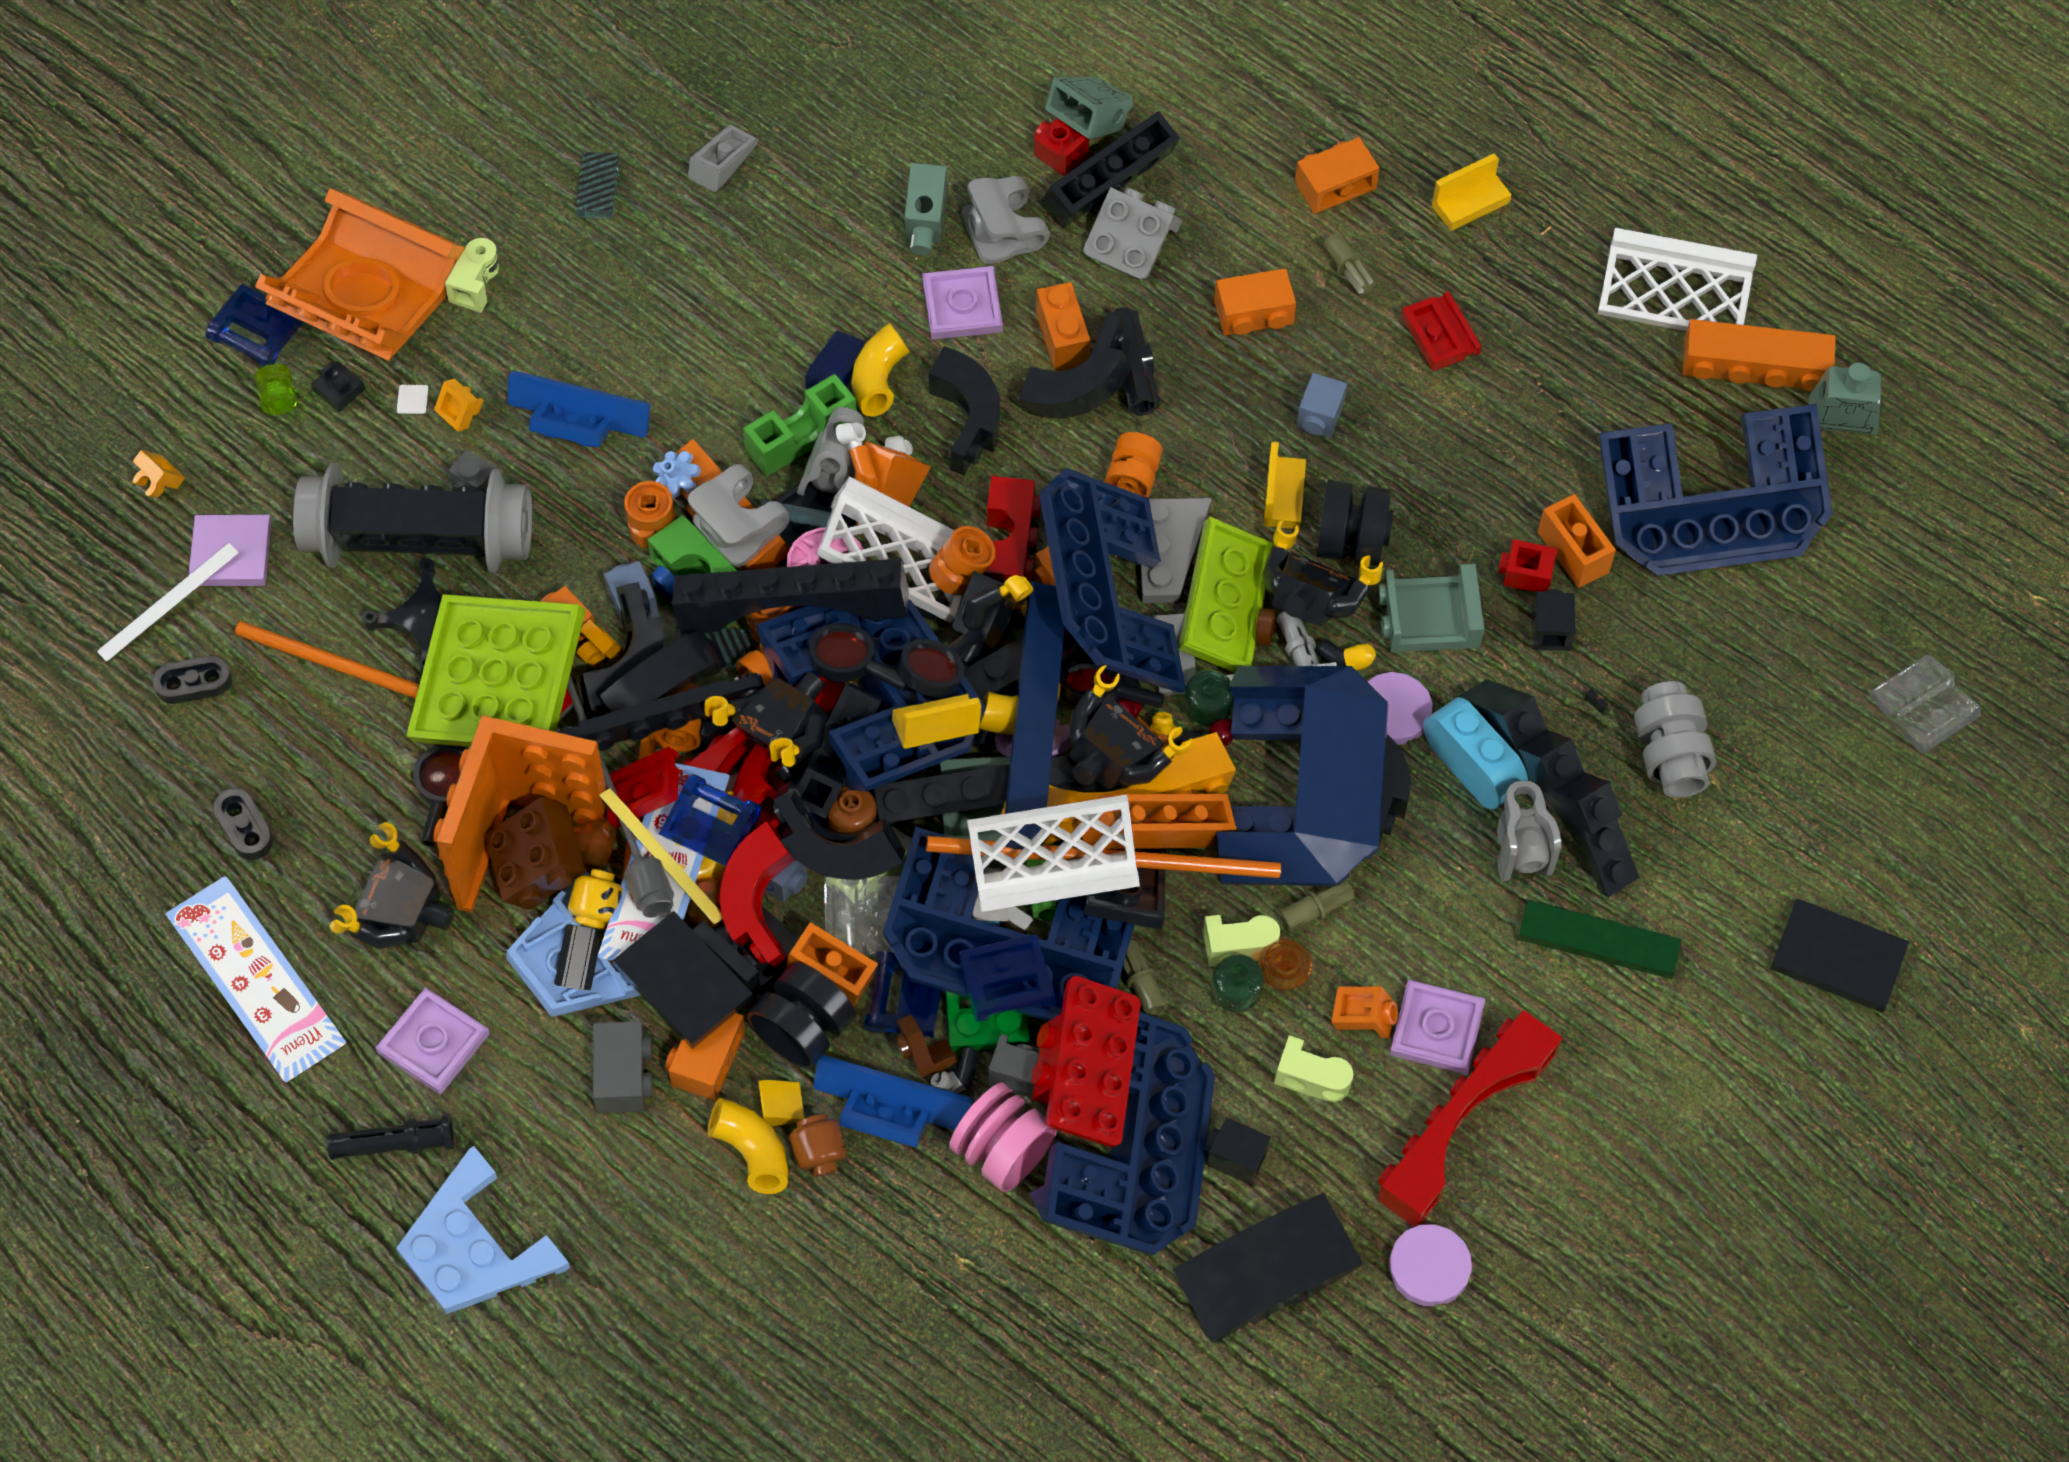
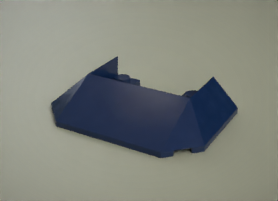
M1817 404L1742 414L1741 421L1751 488L1683 497L1672 423L1598 433L1614 545L1655 576L1802 556L1816 533L1833 514Z
M1064 469L1039 493L1062 624L1098 667L1107 665L1105 668L1107 670L1183 693L1186 691V685L1174 625L1118 606L1109 554L1149 568H1152L1161 561L1149 498L1071 469Z
M909 599L907 618L867 620L855 614L833 608L805 606L757 624V631L773 679L785 677L793 687L797 686L807 671L817 677H821L814 672L809 663V642L813 634L823 626L833 623H849L859 626L869 633L874 642V660L898 671L900 655L908 643L917 639H930L940 642ZM850 634V637L856 640L846 637H835L825 640L819 645L817 655L827 665L836 668L852 667L865 659L866 646L859 637ZM915 654L908 658L911 668L927 680L948 682L954 678L951 668L944 661L934 656ZM866 674L858 680L865 690L882 698L879 706L884 711L831 730L828 735L829 744L846 768V787L850 790L867 792L970 751L976 735L972 734L904 749L892 721L894 709L968 694L969 699L979 698L982 705L981 722L985 705L965 676L954 693L946 697H931L920 694L910 687L903 692Z
M1238 666L1229 685V689L1234 697L1231 735L1234 740H1301L1296 807L1231 806L1237 830L1235 832L1217 831L1219 858L1281 863L1280 878L1220 874L1221 883L1231 885L1338 886L1350 876L1349 872L1365 858L1368 860L1379 850L1389 704L1352 666Z
M918 827L915 828L883 930V936L910 981L1046 1021H1050L1062 1013L1066 982L1073 976H1079L1117 989L1134 924L1083 915L1084 895L1059 899L1047 941L971 919L978 897L973 855L926 852L927 836H949Z
M1141 1012L1139 1013L1122 1142L1115 1147H1111L1110 1159L1060 1142L1050 1146L1045 1185L1030 1193L1043 1222L1151 1256L1196 1227L1206 1152L1204 1148L1208 1136L1215 1075L1207 1062L1202 1064L1190 1045L1194 1041L1185 1027Z

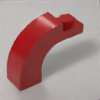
M758 744L752 749L738 773L734 785L733 799L738 810L755 827L758 828L767 821L777 828L781 822L773 809L774 797L777 789L785 783L774 771L782 763V760L771 761L770 752Z
M766 821L745 837L731 855L721 882L720 906L724 924L732 940L743 947L753 941L749 948L761 964L768 962V964L780 968L787 963L788 955L766 924L763 916L762 902L765 890L771 880L795 862L796 859L781 843L780 839L782 836L779 831Z

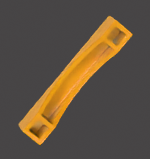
M1217 732L1192 739L1191 749L1188 753L1184 755L1175 754L1171 759L1173 762L1150 783L1133 785L1109 792L1086 793L1064 790L1049 785L1047 807L1095 800L1102 794H1223L1228 790L1236 768ZM1006 801L1001 814H1005ZM1076 817L1064 818L1058 826L1072 833L1079 826V821ZM1050 833L1043 841V845H1052L1054 842L1062 839Z

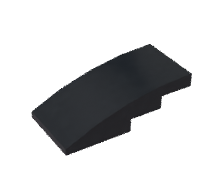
M1321 1193L1248 1227L1174 1268L1173 1271L1209 1340L1216 1343L1248 1323L1254 1325L1289 1304L1296 1306L1363 1266L1364 1263L1326 1194Z

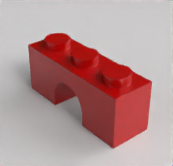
M991 476L987 504V527L1001 528L1008 531L1011 535L1006 539L993 541L996 550L995 559L983 575L1005 583L1013 575L1025 577L1028 581L1032 582L1034 559H1028L1029 549H1036L1038 527H1032L1033 517L1040 518L1041 514L1040 496L1035 495L1036 480Z

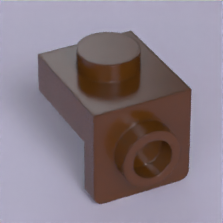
M912 1014L897 1020L902 1034L895 1037L904 1060L911 1059L920 1077L928 1074L933 1075L937 1072L941 1073L948 1066L957 1062L955 1053L946 1039L928 1046L926 1045L922 1031Z

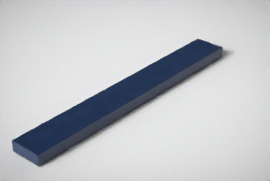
M1033 581L1031 586L1034 590L1028 595L1005 814L1045 808L1048 801L1065 626L1062 624L1056 586ZM1035 823L1026 824L1018 833L1032 840L1042 827ZM1012 839L1005 846L1019 850L1025 848Z

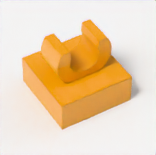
M454 378L444 381L434 411L459 432L469 428L473 415L480 413L484 400L482 398L477 399L470 393L472 390L470 387L462 386Z
M141 450L133 460L141 469L135 474L133 483L145 486L150 479V487L145 492L149 497L158 498L163 493L165 486L178 489L186 478L163 455Z
M589 619L581 628V632L589 641L585 642L576 653L587 664L589 663L593 668H596L601 664L605 656L615 661L623 648L602 627Z

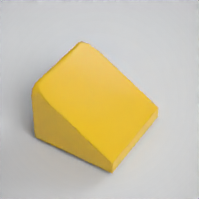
M758 1081L763 1118L770 1126L793 1124L805 1119L799 1082Z

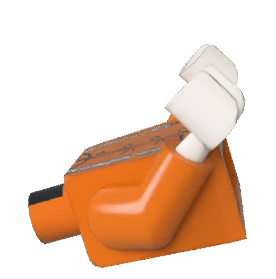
M843 423L837 425L836 436L841 444L851 443L852 449L849 450L855 468L854 479L909 507L931 468L930 465L910 456L913 451L912 444L904 440L902 436H893L886 438L885 446L869 441L862 445L861 441L866 436V430L862 424Z

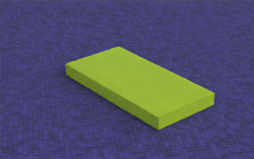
M1208 517L1204 521L1178 650L1234 673L1238 666H1252L1256 645L1257 618L1259 611L1263 608L1267 588L1262 574L1271 547L1275 546L1274 543L1213 517Z

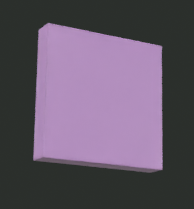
M994 266L922 273L931 340L1003 332Z
M195 515L189 575L230 543L239 553L199 586H266L272 525L270 515Z
M1408 979L1390 1056L1468 1075L1485 998Z
M425 987L375 1049L377 1054L441 1095L490 1035L487 1027Z

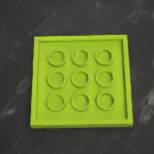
M443 594L406 737L412 742L471 747L482 715L556 732L586 610L578 604Z

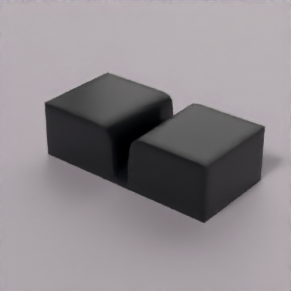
M1590 689L1584 699L1602 714L1607 710L1608 704L1601 698L1597 700L1598 695Z

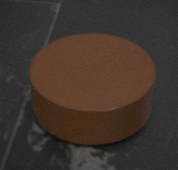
M1262 608L1259 611L1256 625V643L1259 646L1272 647L1277 621L1276 609Z

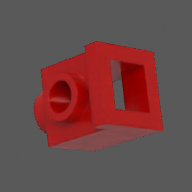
M1058 118L1051 124L1044 121L1034 133V155L1064 177L1089 157L1090 139Z
M1513 539L1510 553L1502 552L1498 574L1505 575L1503 586L1531 592L1547 591L1552 578L1557 548Z

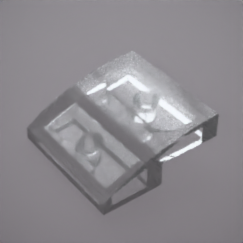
M1929 654L1871 690L1872 699L1886 718L1922 754L1981 715V706L1954 685L1955 675Z
M877 875L858 880L824 877L825 931L865 956L895 955L883 936V930L900 875Z

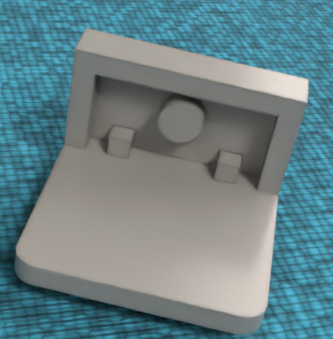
M1125 186L1123 191L1120 192L1110 187L1084 246V253L1100 262L1144 280L1148 278L1169 230L1177 233L1182 219L1173 215L1176 209L1156 200L1154 206L1143 202L1144 195Z

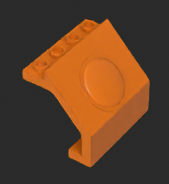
M329 188L324 201L332 204V207L318 239L285 275L277 278L260 274L255 287L267 292L265 298L267 299L266 305L389 361L446 298L445 282L466 247L352 195Z

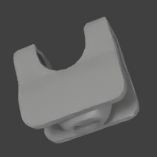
M1012 176L1001 179L979 178L969 182L967 191L973 204L963 207L960 216L982 262L987 264L1002 262L1018 254L1039 250L1047 243L1050 232L1044 220L1039 217H1022L1013 212L1020 209L1029 197L1030 190L1022 177Z
M838 407L832 411L826 428L819 433L797 494L803 496L810 481L818 490L824 493H836L841 489L849 476L854 478L855 468L849 450L852 449L851 443L841 444L838 441L836 427L840 421L860 423L864 426V419L859 412L846 407Z
M735 464L729 467L716 478L698 486L688 495V504L696 512L693 519L695 527L735 567L743 566L753 559L768 542L786 528L790 518L787 509L776 501L768 502L757 509H746L738 505L750 492L753 485L752 473L742 464Z
M1531 781L1514 782L1506 792L1504 800L1505 811L1501 814L1497 825V834L1501 847L1498 857L1500 879L1502 882L1509 881L1513 868L1521 873H1533L1542 869L1545 876H1551L1554 873L1561 851V837L1558 825L1547 811L1543 793L1538 785ZM1519 794L1530 796L1534 802L1533 807L1528 810L1520 808L1514 797Z

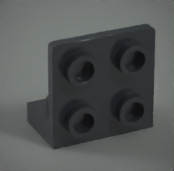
M762 906L766 924L789 956L799 938ZM702 921L693 929L699 938L753 993V998L786 967V963L780 968H776L768 964V962L761 964L749 948L753 941L744 947L734 942L727 931L724 921L714 929L705 921Z

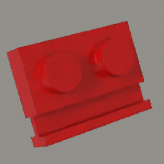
M1449 291L1444 292V295L1435 298L1433 296L1402 308L1401 317L1433 371L1466 359V356L1471 354L1475 356L1480 354L1482 346Z
M669 746L609 774L619 799L636 818L678 800V767L675 765V759L679 758V753ZM607 805V821L618 828L621 826L618 816Z

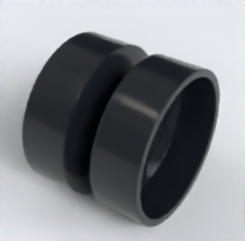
M1328 480L1316 558L1341 561L1347 541L1354 542L1355 563L1360 564L1362 558L1369 555L1371 556L1370 565L1378 567L1383 547H1388L1394 512V510H1389L1391 489L1367 485L1360 505L1353 504L1352 483Z
M792 962L774 982L776 994L765 993L747 1014V1018L757 1035L776 1053L798 1067L812 1069L830 1048L827 1037L838 1038L856 1017V1011L847 996L826 976L804 963Z

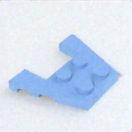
M585 869L586 872L581 875V876H583V875H584V876H590V874L587 872L586 869ZM574 881L565 891L561 890L553 899V904L541 917H537L507 950V961L551 1017L641 996L628 980L613 968L608 960L597 957L590 991L561 987L554 984L566 925L580 926V924L574 922L576 916H573L568 911Z
M475 1146L467 1151L396 1248L398 1254L446 1314L496 1297L497 1293L518 1285L524 1287L535 1283L537 1278L554 1272L557 1275L570 1268L569 1262L547 1235L514 1260H510L466 1206L465 1202L497 1179L496 1172Z

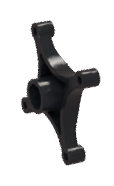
M428 558L422 559L419 562L421 582L418 589L406 602L386 613L376 614L373 610H368L362 615L364 626L369 631L376 630L377 628H389L401 631L411 637L421 651V658L419 660L421 673H423L442 595L437 591L433 582L436 573L434 563Z

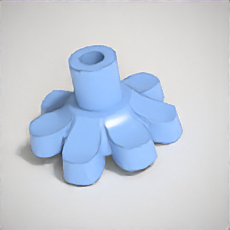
M670 451L665 454L663 462H656L653 466L654 473L659 476L655 482H660L666 486L671 492L672 498H677L681 492L680 488H683L687 493H691L696 489V483L691 480V477L699 476L701 467L696 464H690L693 460L691 453L682 451L677 455V453Z

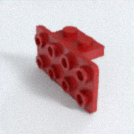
M1073 976L1067 980L1062 1013L1043 1024L1037 1036V1046L1040 1047L1038 1062L1034 1066L1031 1075V1082L1034 1084L1032 1100L1045 1104L1048 1103L1046 1123L1050 1128L1108 1147H1115L1122 1142L1141 1005L1137 996L1079 976Z

